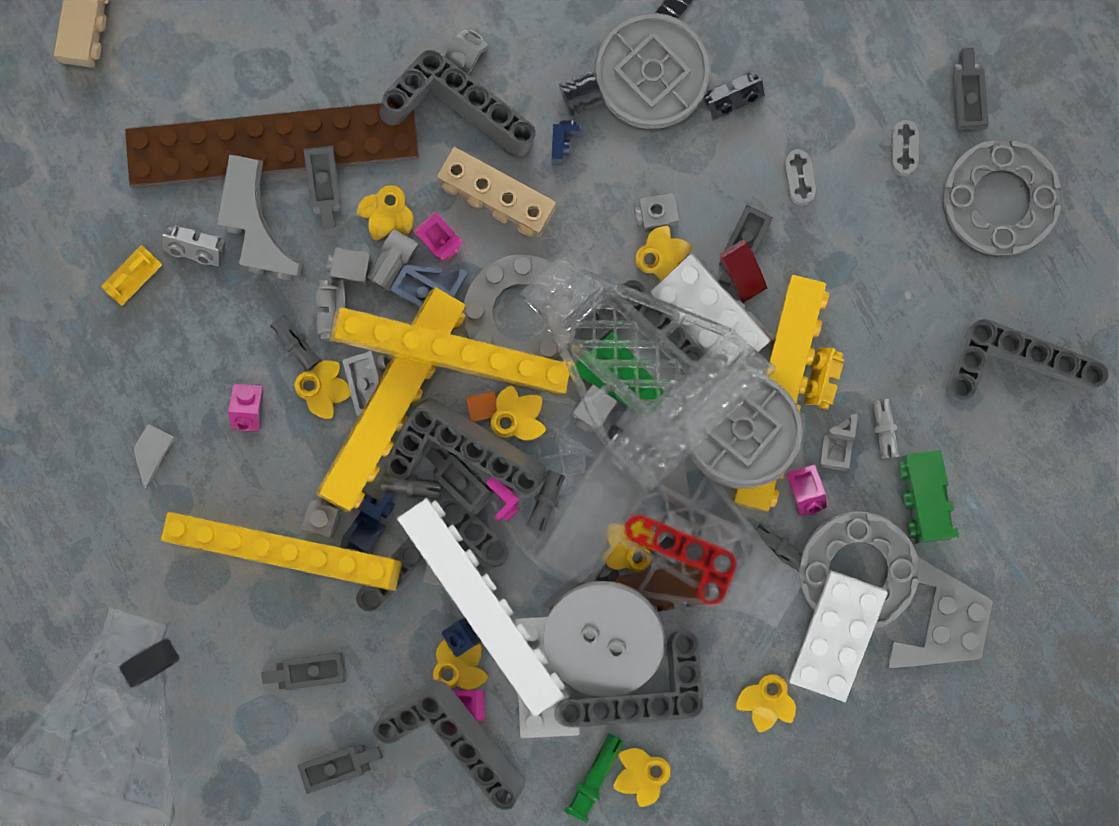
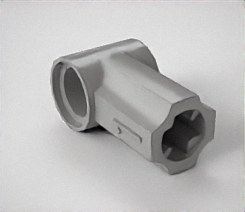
M393 229L385 240L381 249L382 254L367 279L389 292L404 265H409L414 258L420 244Z

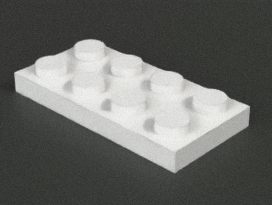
M690 254L651 291V294L723 374L739 371L771 341L693 254Z
M830 570L789 677V682L846 702L886 599L887 590Z
M548 617L514 619L515 625L517 626L521 623L531 638L527 640V643L534 651L539 648L548 661L544 648V630ZM548 661L544 667L551 676L556 672ZM560 678L565 686L561 690L564 697L536 717L532 715L518 694L520 738L580 735V727L562 726L557 722L554 715L555 708L561 701L578 699V690L569 686ZM567 705L563 709V718L567 722L573 721L577 715L575 707Z

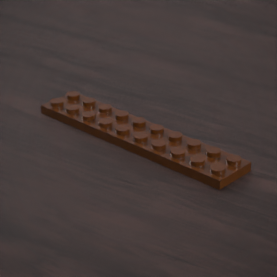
M381 103L127 128L125 129L129 185L131 188L223 179L226 177L229 155L263 161L261 175L306 170L304 149L333 145L336 167L419 159L415 112L413 109L397 125L385 123L379 115ZM388 105L392 109H400L396 105Z

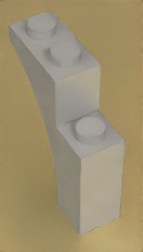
M229 155L217 224L225 226V232L242 234V230H246L239 265L247 266V272L264 275L265 270L276 272V278L292 280L293 275L300 276L303 263L293 258L280 246L272 235L263 214L260 198L263 161Z

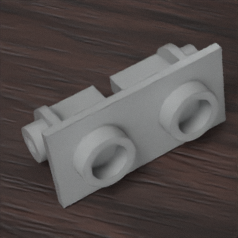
M177 225L174 227L169 226L166 234L163 233L164 252H168L174 257L193 259L203 265L220 266V253H223L225 248V242L221 241L220 237L201 233L198 241H195L193 239L196 231Z
M329 280L318 281V286L315 287L316 307H322L325 311L317 313V334H320V340L332 341L329 338L335 312L341 307L345 308L344 280L331 283Z

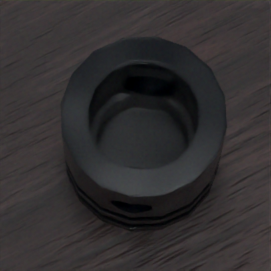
M592 71L572 78V82L566 80V84L559 83L561 95L571 116L575 115V111L581 113V109L586 111L591 107L604 103L600 88Z

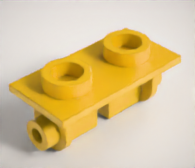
M141 244L101 287L123 306L163 264Z
M818 348L817 353L813 357V369L810 381L806 385L803 404L817 405L818 408L829 410V406L833 405L838 385L829 383V378L840 379L845 361L842 358V352L835 351V348Z

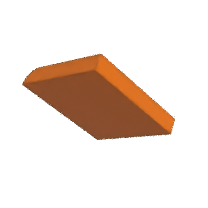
M495 391L466 397L470 419L473 422L491 419L497 411Z

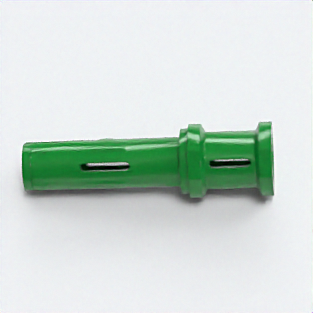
M610 733L607 734L583 784H577L575 788L577 792L570 806L565 807L564 812L588 823L589 819L587 816L595 801H599L601 794L599 790L625 741Z

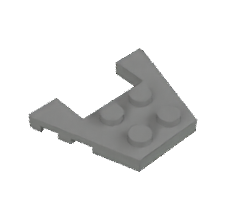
M918 557V584L935 588L923 647H917L892 641L887 668L894 669L982 659L993 600Z

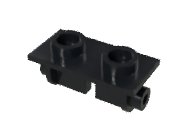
M748 72L730 81L734 90L729 91L726 84L707 91V95L704 96L703 100L706 106L710 107L712 119L715 120L721 116H727L734 110L747 104H753L760 98L765 97L762 78H759L756 72L753 74Z

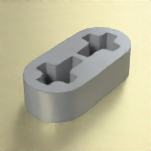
M907 119L899 121L891 134V168L894 173L904 177L911 175L919 163V128L915 122ZM903 127H907L908 132L913 133V135L909 136L907 145H903V136L898 135V132H901ZM903 151H907V160L912 161V164H909L907 169H903L902 164L897 163V161L901 160Z
M796 149L787 155L784 168L791 201L798 206H805L813 201L816 195V184L810 155L806 151ZM795 157H799L800 161H805L806 163L801 168L802 175L797 174L796 166L790 165ZM803 180L804 188L810 189L806 199H802L800 194H795V191L799 189V181Z

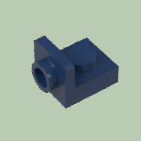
M563 120L559 121V124H553L551 165H563V157H569L570 139H564V137H582V126L576 125L575 121Z
M387 492L377 507L374 505L377 499L365 493L357 509L380 522L382 517L387 519L395 507V503L392 502L394 496Z
M360 511L342 537L339 548L369 554L385 531L386 526Z
M466 618L457 621L442 631V635L455 657L483 643Z

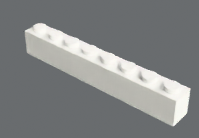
M426 498L397 518L532 715L536 717L564 697L561 692L565 688L564 684L556 673L550 676L544 665L548 661L539 648L533 651L529 646L527 640L531 637L523 625L520 623L516 626L509 616L514 612L504 598L498 601L493 593L497 588L487 574L483 577L476 569V566L480 563L472 551L469 549L464 552L458 543L463 538L454 525L446 526L442 520V517L446 514L438 502L435 500L431 503Z

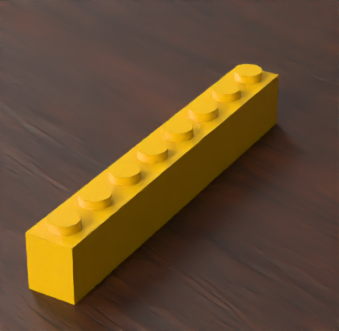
M792 274L788 283L775 335V342L772 346L765 376L781 385L796 403L798 394H804L808 377L803 376L806 365L811 366L815 349L810 347L813 337L818 338L822 320H818L820 308H826L829 292L825 291L826 283ZM796 404L800 413L801 405ZM777 479L757 488H736L733 504L767 513L770 507L775 508L779 496V490H775Z
M435 287L428 293L411 325L450 334L453 328L457 330L466 316L462 312L466 305ZM398 356L392 357L315 493L317 496L345 512L351 511L352 507L358 508L365 496V493L361 492L367 481L372 483L380 469L376 464L381 456L386 457L394 444L391 440L396 430L400 432L409 417L405 414L410 404L416 405L423 393V390L419 389L424 379L429 380L432 377L437 366Z
M342 307L335 312L329 338L332 341L554 395L566 393L572 365Z
M168 511L161 536V541L391 591H396L402 562L395 559Z

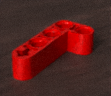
M632 516L625 522L623 531L629 541L703 571L696 588V596L701 603L717 605L722 602L737 566L736 557L733 553L645 516ZM638 521H641L642 528L647 531H652V526L657 527V530L652 535L651 544L646 542L650 536L639 534L637 537H634V531L630 529V524L635 525ZM662 532H668L673 536L674 543L669 549H663L658 544V536ZM691 543L699 545L702 550L701 557L697 561H692L686 556V548ZM719 555H724L729 559L730 565L725 572H719L714 566V560ZM708 583L715 584L719 591L718 596L711 601L703 596V588Z

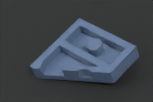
M404 265L389 292L420 309L430 290L435 287L454 297L468 271L463 269L446 270L438 267L421 268L419 266Z

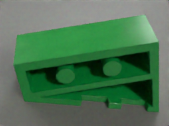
M614 332L571 366V376L591 387L595 385L617 400V404L645 421L650 420L669 404L671 400Z
M936 450L904 455L902 457L903 462H899L898 467L901 480L905 479L907 491L903 492V502L905 509H910L911 520L907 521L909 537L914 538L915 544L960 537L958 528H953L951 512H954L953 503L949 502L948 479L942 451Z

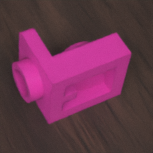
M815 465L787 473V479L796 501L799 516L806 514L814 515L827 508L826 493Z

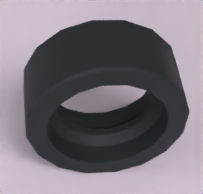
M169 638L135 654L123 662L119 669L129 687L132 688L168 669L179 661L180 657Z

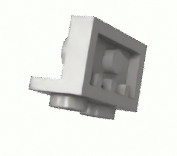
M369 351L343 359L356 416L361 414L391 361L388 354Z

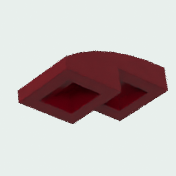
M745 239L719 254L725 272L732 279L736 294L743 303L768 288L761 269Z

